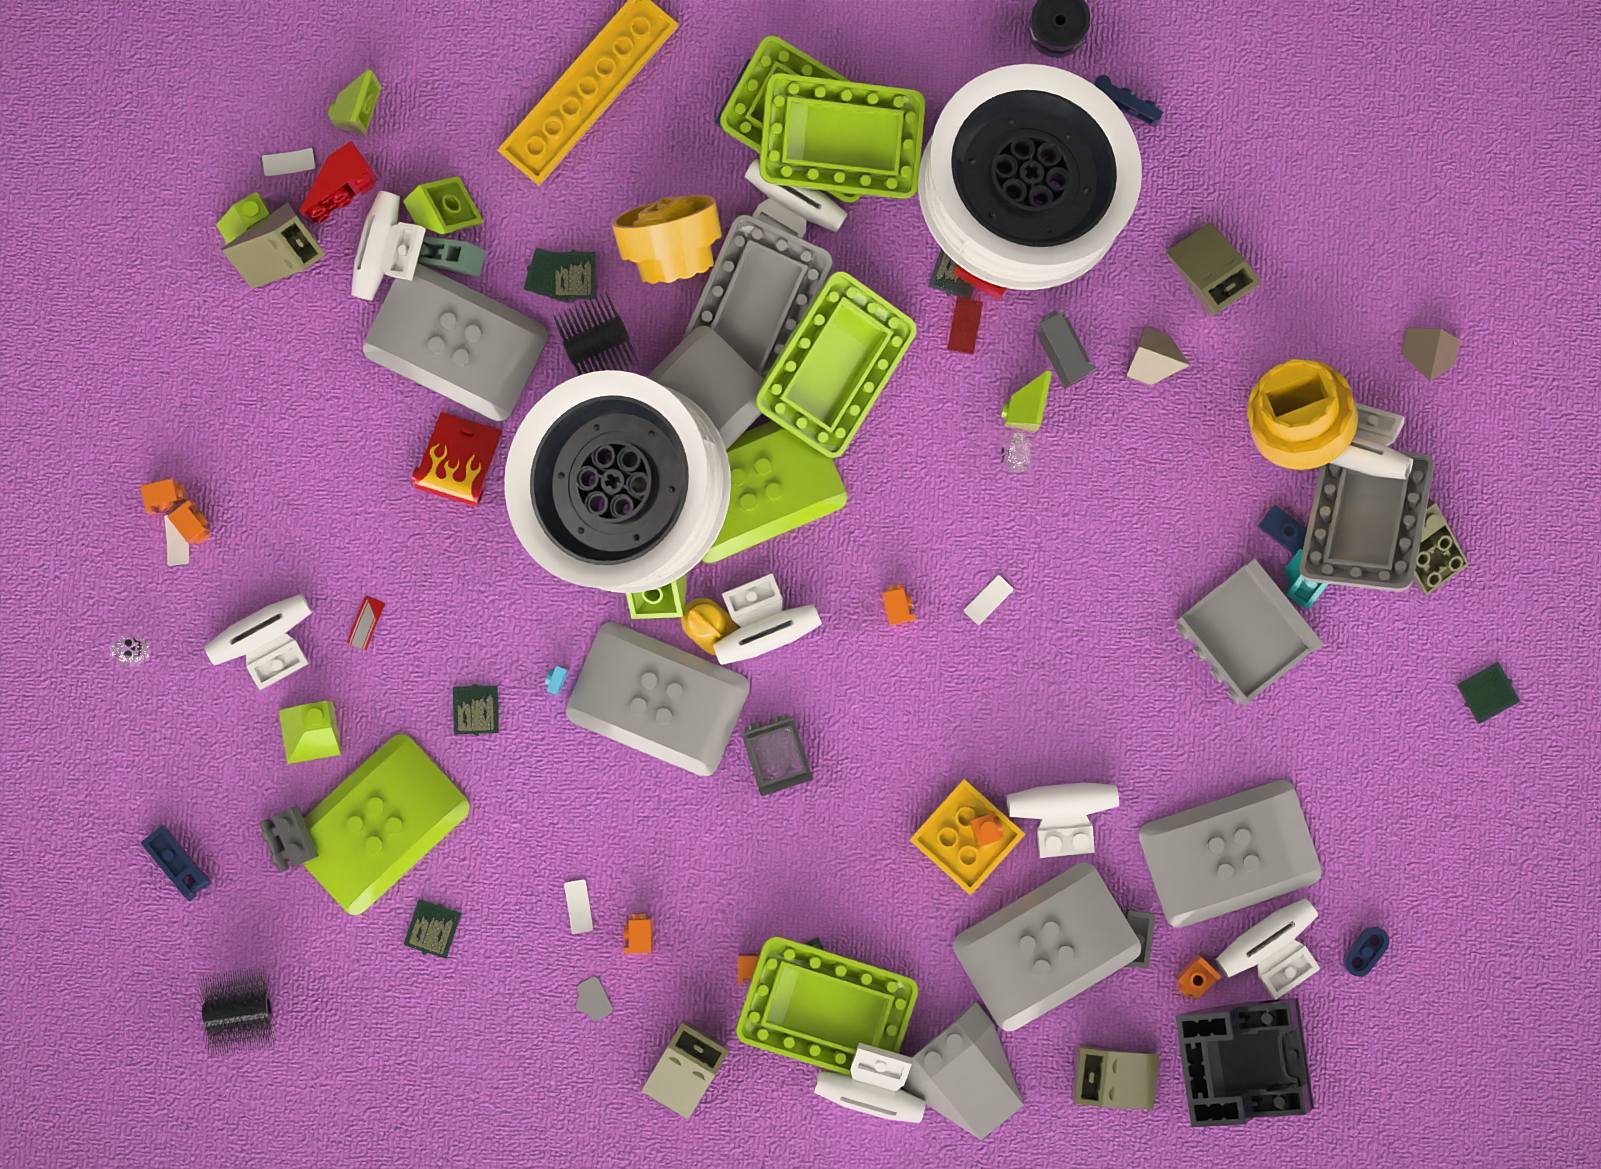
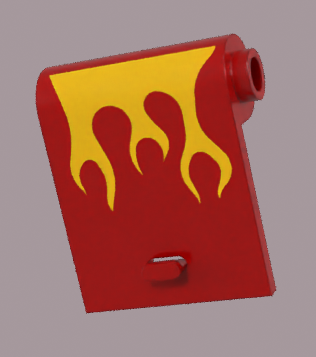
M440 412L421 465L414 468L411 482L415 483V489L478 507L484 494L485 479L503 431Z

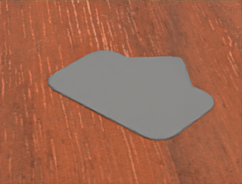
M592 977L577 986L579 993L576 1004L577 1010L589 1014L594 1021H598L612 1013V1005L598 978Z

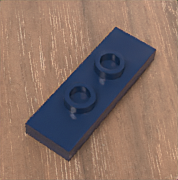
M1273 505L1257 527L1295 555L1299 549L1303 550L1307 528L1279 507Z

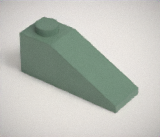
M424 236L417 263L446 272L480 277L486 251L466 241Z

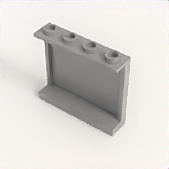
M1256 559L1250 560L1174 620L1178 625L1176 630L1184 640L1189 639L1195 646L1192 649L1195 655L1202 662L1206 660L1212 667L1210 670L1212 676L1219 683L1223 681L1229 688L1227 691L1228 696L1235 704L1241 703L1242 706L1248 705L1250 700L1309 653L1316 651L1323 645V642Z

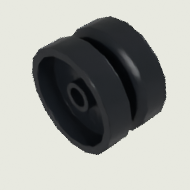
M1038 0L1032 10L1028 27V34L1034 47L1040 53L1055 58L1069 56L1078 50L1090 27L1091 15L1087 3L1084 0Z

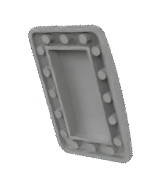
M741 215L737 217L731 225L682 341L697 327L708 326L765 380L789 337L826 282L833 264L832 256L825 249L752 216Z
M416 263L412 281L395 278L364 340L363 352L368 359L494 421H504L511 415L547 342L548 333L546 328L539 322L430 268Z
M700 326L693 330L646 377L660 385L682 393L695 402L712 420L723 440L726 450L761 414L755 405V397L764 379L708 326ZM637 455L632 457L631 467L636 465ZM643 480L640 484L643 490L647 487L646 480Z
M1397 451L1413 459L1412 469L1406 480L1371 476L1331 463L1321 466L1300 561L1301 576L1310 582L1395 592L1407 590L1413 583L1434 470L1432 458L1424 453Z
M608 622L598 630L567 704L566 714L571 722L697 775L710 776L719 766L748 696L750 686L748 680L741 674L620 624Z
M1275 780L1147 822L1142 825L1138 833L1165 919L1170 925L1177 928L1195 924L1316 883L1322 874L1321 865L1293 785L1286 780Z
M1081 862L961 932L954 939L953 950L997 1025L1005 1031H1014L1135 960L1141 952V944L1096 868L1088 862Z

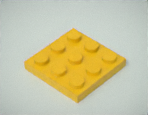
M963 779L909 840L969 895H972L1023 838L1025 833ZM995 811L996 816L1000 820L1004 837L1000 838L1001 840L979 847L977 846L969 819Z

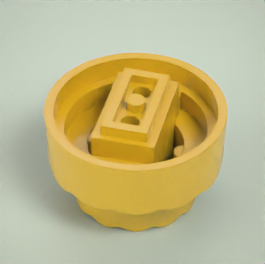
M707 195L661 198L658 201L628 210L615 217L611 222L621 258L636 262L641 281L650 284H656L660 281L670 283L678 278L687 279L696 273L706 272L709 267L714 265L710 245L722 236L716 200L714 197Z
M1293 359L1279 364L1264 374L1255 384L1249 396L1247 414L1253 441L1264 457L1281 467L1303 470L1323 466L1340 456L1355 436L1358 425V413L1351 388L1341 373L1323 362Z

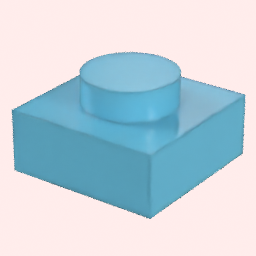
M556 666L555 670L550 669L545 680V685L548 686L547 692L560 696L569 670Z

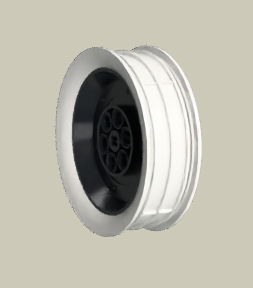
M1018 64L1000 67L968 82L956 92L943 109L920 163L918 175L920 206L927 226L937 243L954 262L969 273L989 283L1012 289L1036 290L1051 288L1080 277L1096 265L1127 224L1135 209L1141 189L1142 164L1140 151L1134 133L1123 113L1104 92L1092 83L1071 72L1051 66ZM1015 150H1021L1025 156L1018 155ZM1041 156L1048 157L1051 162L1044 161ZM998 168L1005 169L1008 174L1001 173ZM1050 181H1056L1060 187L1053 186ZM1007 192L1015 194L1017 199L1010 198ZM1033 199H1039L1043 205H1037Z
M597 371L577 376L555 387L538 401L526 415L517 430L509 450L504 480L505 499L510 521L523 547L536 562L551 574L581 586L618 593H637L654 590L677 580L700 562L709 551L723 526L727 514L731 492V471L725 445L717 428L707 414L691 399L676 390L660 385L638 374L624 371ZM609 452H611L612 459L608 464H606V455ZM634 455H637V463L631 467V459ZM595 474V483L590 486L589 479ZM643 480H646L647 487L641 492L640 484ZM604 499L605 506L599 511L598 504ZM629 502L630 511L625 515L623 509L625 504Z

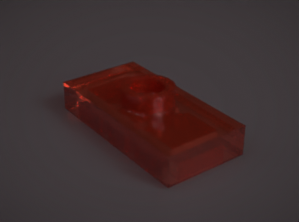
M961 297L956 298L947 351L973 356L983 306L982 301Z

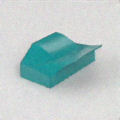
M1299 549L1284 569L1288 581L1286 596L1309 610L1328 584L1310 582L1301 576L1300 561L1303 550Z

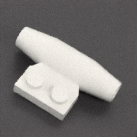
M754 159L745 174V178L769 198L758 205L752 217L801 239L806 232V221L838 232L848 215L842 208L820 190L765 182L759 173L760 160Z
M379 191L369 211L354 261L352 296L372 301L384 274L412 281L426 228L408 223H398L400 196Z
M1355 403L1358 413V425L1355 436L1347 449L1329 463L1371 476L1406 480L1410 475L1413 459L1387 447L1392 443L1394 444L1405 423L1404 416Z
M769 574L722 594L732 620L741 628L713 644V647L721 665L754 658L791 643L820 626L822 622L814 604L782 611L783 598L773 574Z
M302 594L278 601L229 626L207 643L204 649L214 665L246 655V667L258 689L262 690L309 664L297 641L286 634V632L311 614L312 611Z
M1080 782L1038 786L1007 795L1009 817L1041 819L1037 829L1040 858L1095 853L1093 826L1086 815L1119 806L1117 785Z
M1306 898L1273 912L1240 935L1215 961L1227 978L1257 965L1258 977L1271 997L1276 1000L1320 970L1307 947L1294 940L1318 914Z
M860 1042L851 1063L850 1071L852 1076L837 1072L819 1071L814 1086V1093L843 1107L889 1120L920 1123L926 1101L899 1089L905 1084L912 1065L911 1057Z

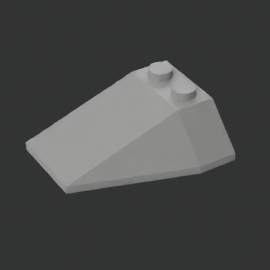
M975 1001L954 1018L956 1021L914 1055L912 1053L908 1055V1057L912 1058V1065L903 1087L909 1094L926 1101V1105L982 1140L1024 1106L994 1024Z

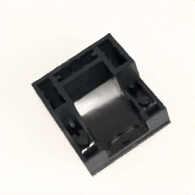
M1299 998L1223 1005L1175 1016L1191 1128L1243 1125L1253 1118L1306 1115L1314 1109Z

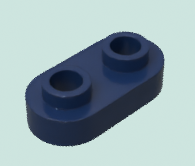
M1374 926L1362 931L1343 958V966L1349 974L1362 977L1372 970L1389 947L1390 941L1386 931ZM1372 935L1377 937L1375 945L1369 943V938ZM1355 957H1359L1361 960L1358 967H1354L1352 963Z

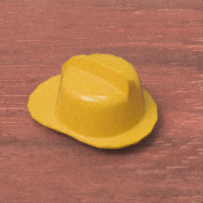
M698 598L689 602L685 606V615L681 617V624L685 633L711 655H716L713 644L739 629L738 624L732 620L731 616L716 602L707 598Z

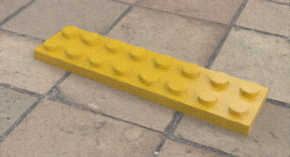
M628 0L499 147L498 152L535 184L540 186L679 27L678 23L651 0Z

